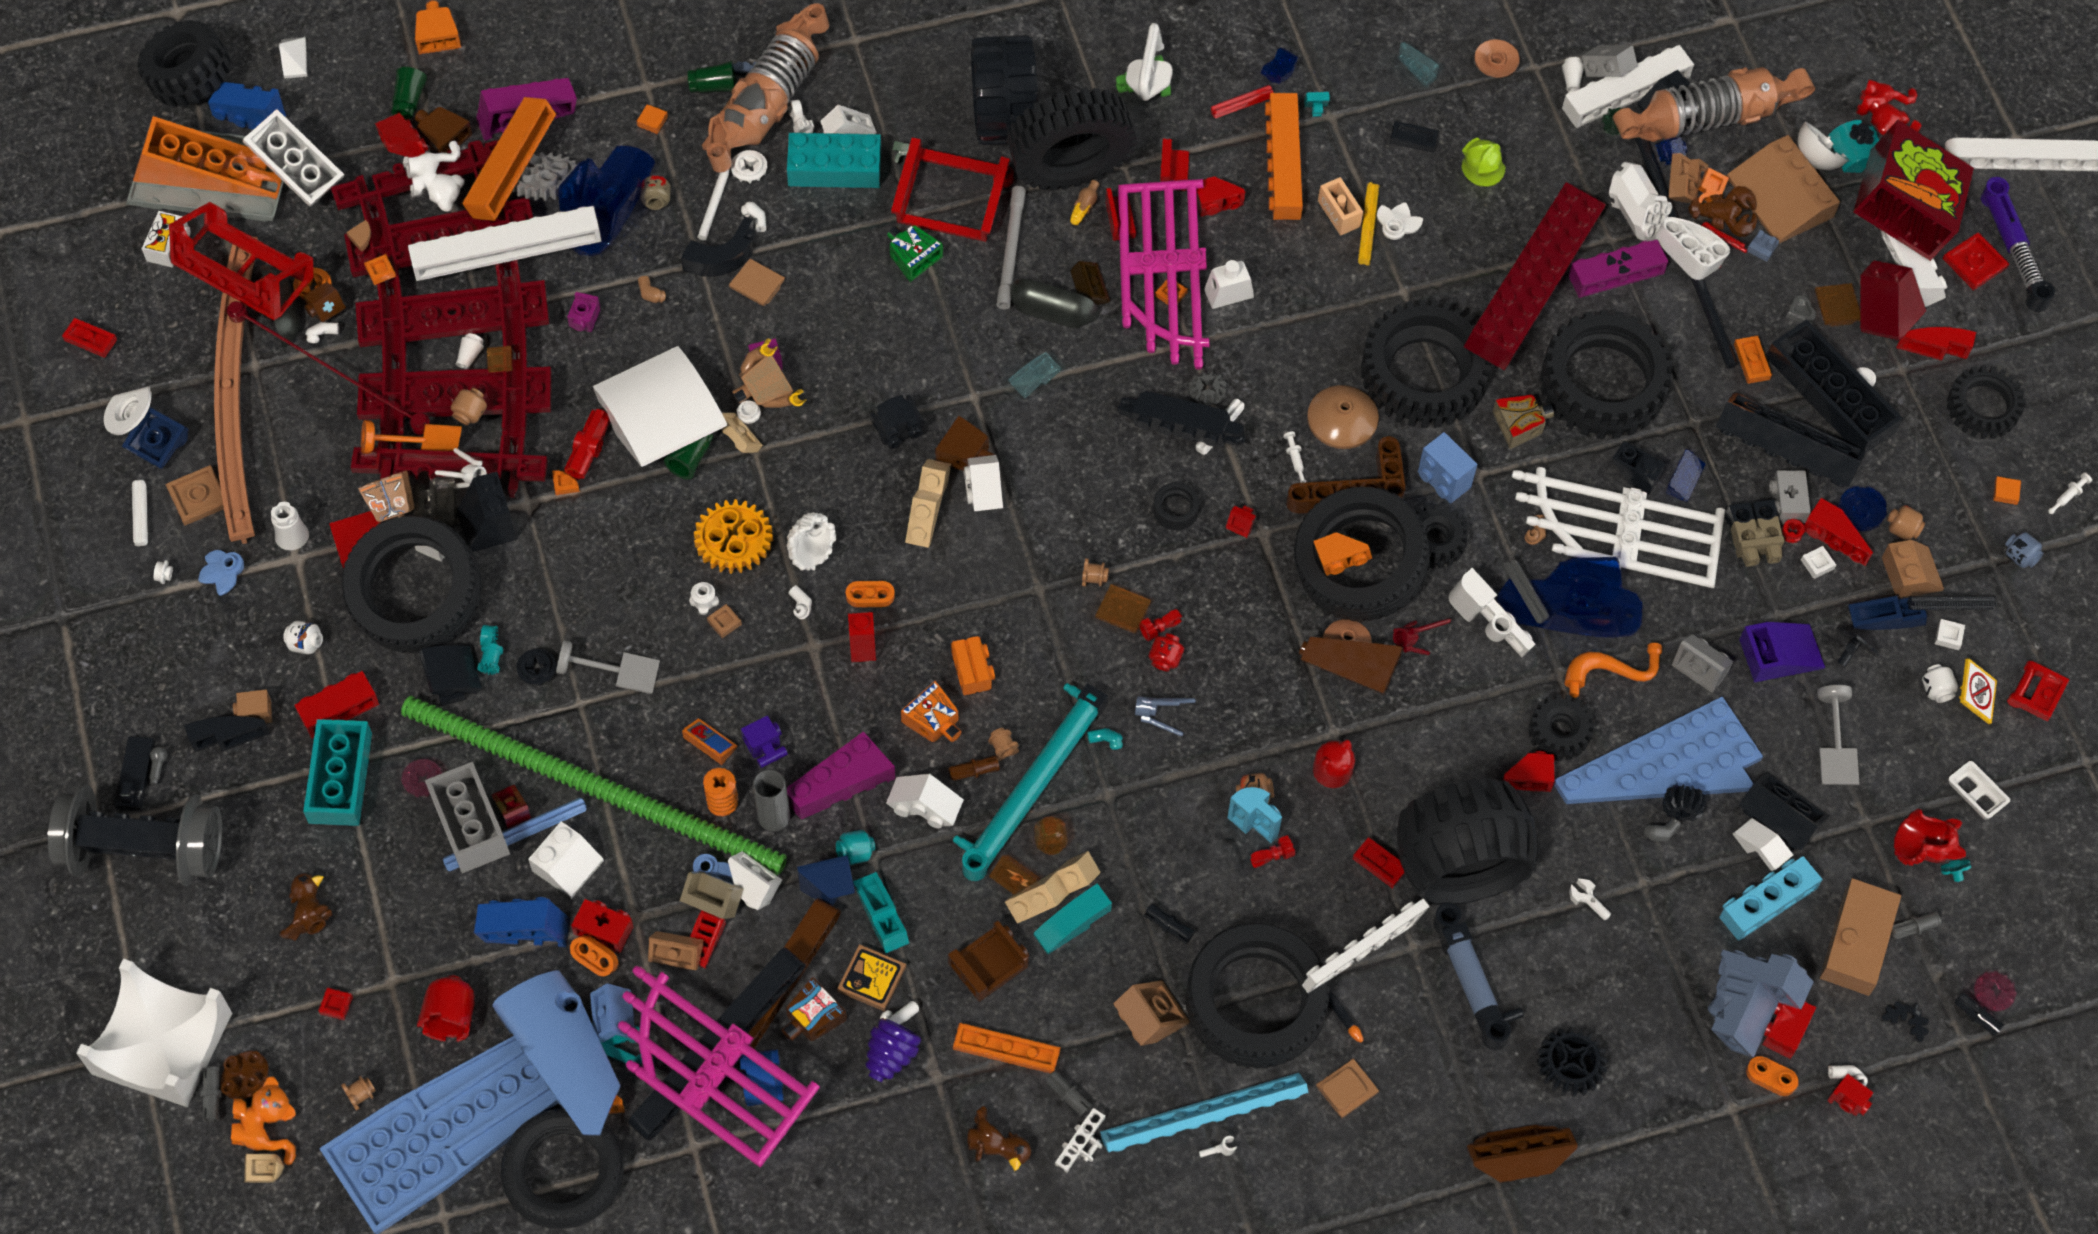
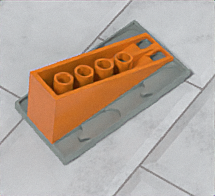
M153 116L126 204L190 213L211 202L224 209L228 218L235 219V217L267 222L273 221L284 181L243 143V139L246 136L199 131Z

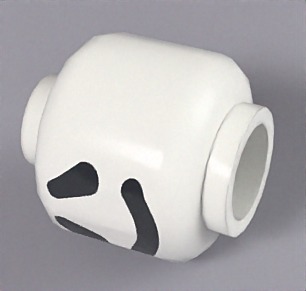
M1940 664L1933 665L1927 669V673L1922 677V683L1928 698L1936 700L1937 703L1953 699L1958 691L1957 680L1953 670L1949 667H1942Z

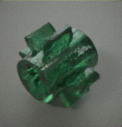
M1620 107L1608 108L1607 115L1605 114L1602 117L1601 122L1605 124L1603 130L1612 134V136L1620 134L1613 121V115L1621 110Z

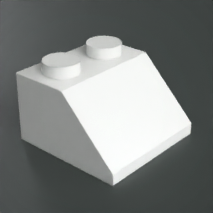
M562 821L528 859L531 870L571 899L604 861L579 833Z

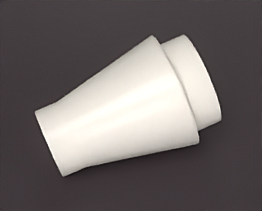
M1569 57L1564 60L1562 65L1566 90L1568 92L1580 89L1584 71L1582 59Z
M472 333L462 337L456 365L462 369L469 370L470 365L484 348L482 345L484 340Z

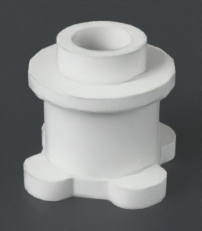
M701 582L694 585L689 599L690 605L695 606L701 615H706L709 609L719 604V599L715 596V589L711 584Z

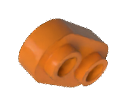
M855 581L846 588V600L853 607H887L892 604L895 598L894 587L886 581ZM857 594L862 595V597L859 599L855 598L854 596ZM881 594L886 595L885 598H879L878 596Z
M582 935L571 942L570 953L572 957L595 974L607 976L616 971L618 967L616 954L591 936ZM584 944L588 946V951L584 948ZM605 958L608 960L609 965L605 963Z
M1754 1057L1747 1065L1746 1074L1753 1083L1780 1096L1791 1095L1798 1086V1077L1795 1072L1766 1057ZM1757 1066H1763L1765 1068V1072L1759 1071ZM1786 1077L1789 1083H1784L1781 1078Z

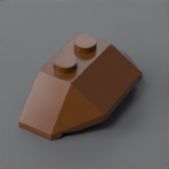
M1537 1124L1485 1133L1473 1143L1467 1145V1151L1473 1165L1499 1182L1552 1174L1577 1149V1142L1570 1128L1563 1127L1560 1129L1554 1126Z

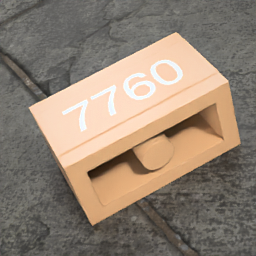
M1341 177L1321 185L1318 202L1340 236L1361 227L1363 211Z

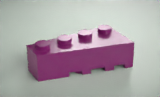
M569 78L481 90L476 120L484 141L492 139V134L505 131L524 97L546 99L556 113L554 119L573 114L577 97Z
M863 731L787 787L789 807L802 820L830 808L836 802L846 801L853 798L852 796L859 792L869 791L876 788V785L885 781L888 783L894 780L895 766Z

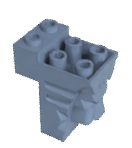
M1723 950L1719 966V975L1721 977L1716 987L1717 993L1707 1007L1709 1013L1715 1017L1711 1030L1731 1051L1754 1058L1778 1003L1802 1009L1813 981L1806 974L1807 971L1797 964V959L1790 955L1783 954L1778 956L1771 954L1768 961L1758 956L1755 959L1750 958L1738 950L1733 952Z

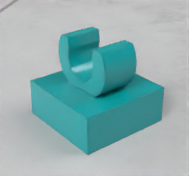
M1329 92L1306 93L1304 105L1305 107H1312V117L1322 116L1323 107H1327L1330 101Z

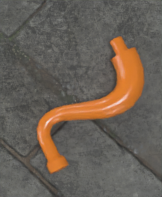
M1659 643L1648 644L1647 653L1650 657L1649 668L1646 671L1636 670L1604 653L1588 651L1579 654L1569 664L1565 676V686L1569 688V695L1573 698L1579 697V688L1585 686L1586 675L1593 669H1605L1634 681L1645 682L1651 680L1656 676L1659 669V656L1662 654V645Z

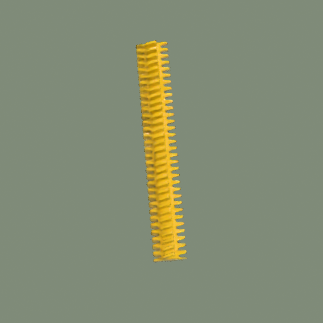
M1371 182L1367 183L1358 263L1360 265L1365 264L1366 266H1369L1371 261V246H1373L1372 239L1374 236V222L1378 203L1377 196L1379 193V185Z

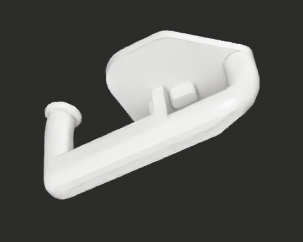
M1152 23L1149 27L1143 60L1139 59L1131 62L1126 74V83L1143 101L1149 100L1168 87L1172 77V67L1168 62L1154 60L1156 51L1164 49L1160 29L1156 23Z

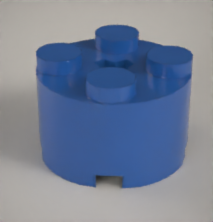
M778 1049L758 1051L779 1067ZM742 1054L740 1056L742 1073L776 1099L784 1101L783 1083ZM743 1088L747 1106L765 1104Z

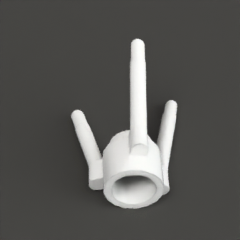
M454 448V452L471 464L463 467L461 473L435 471L436 475L462 478L465 481L451 484L450 487L452 489L469 487L474 477L487 474L485 468L481 466V461L473 459L457 448Z

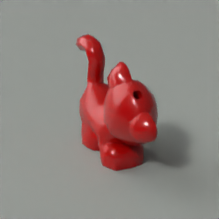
M1869 79L1865 90L1861 91L1859 99L1862 100V103L1858 105L1856 113L1861 116L1867 115L1868 112L1872 113V125L1880 134L1884 135L1897 120L1904 124L1910 121L1905 111H1900L1888 103L1894 99L1904 105L1913 104L1917 99V91L1911 88L1908 90V96L1894 90L1890 85Z

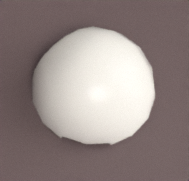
M1804 122L1798 135V148L1815 169L1831 171L1840 168L1849 161L1844 154L1840 155L1837 152L1833 153L1831 151L1834 143L1830 140V136H1825L1817 128Z

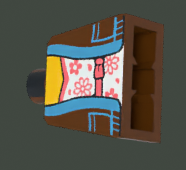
M812 977L787 1006V1017L791 1022L782 1029V1032L790 1041H793L801 1033L809 1041H814L847 1020L846 1011Z

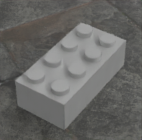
M473 761L425 780L461 873L510 855L505 838Z

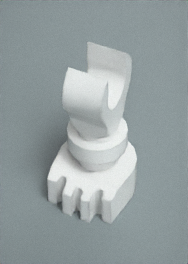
M790 101L791 106L788 107V112L793 119L794 132L813 133L812 120L808 121L805 115H803L800 101Z

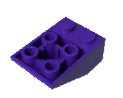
M1765 622L1745 626L1739 639L1754 683L1825 668L1810 624Z

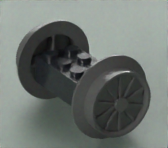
M89 785L80 786L75 794H60L53 805L48 828L49 857L54 865L67 866L73 877H80L84 874L92 853L176 860L179 881L183 886L187 887L193 883L196 877H212L217 868L223 834L221 811L218 806L204 805L198 794H192L187 799L181 819L165 818V822L156 820L152 816H140L139 820L130 818V815L115 813L114 818L104 816L105 813L97 812L95 794Z

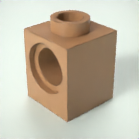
M267 689L236 693L237 702L233 703L234 716L264 719L265 723H272V703Z

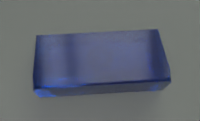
M1685 449L1665 493L1687 503L1706 464L1690 450Z

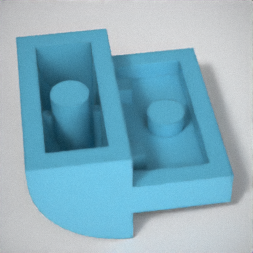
M1256 787L1239 790L1230 799L1227 818L1245 834L1254 828L1272 844L1278 838L1282 816L1275 806L1268 805L1270 793Z

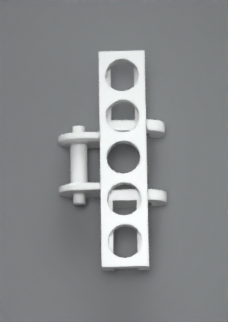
M1093 1108L1082 1125L1075 1126L1077 1132L1069 1143L1064 1142L1062 1145L1064 1151L1055 1162L1057 1167H1061L1067 1173L1080 1156L1086 1162L1087 1160L1090 1162L1094 1160L1092 1158L1093 1153L1097 1148L1101 1149L1103 1146L1099 1139L1095 1140L1093 1138V1135L1104 1121L1105 1115ZM1095 1114L1100 1117L1097 1123L1090 1121ZM1087 1125L1093 1128L1091 1132L1085 1129ZM1082 1135L1085 1137V1142L1078 1144L1075 1138ZM1089 1142L1092 1146L1086 1153L1083 1151V1148ZM1065 1156L1071 1160L1068 1165L1061 1163Z

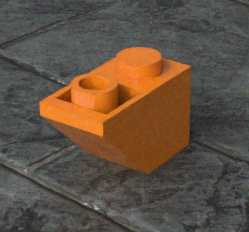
M1337 532L1313 541L1326 576L1339 574L1346 568L1354 565L1361 566L1372 559L1368 544Z

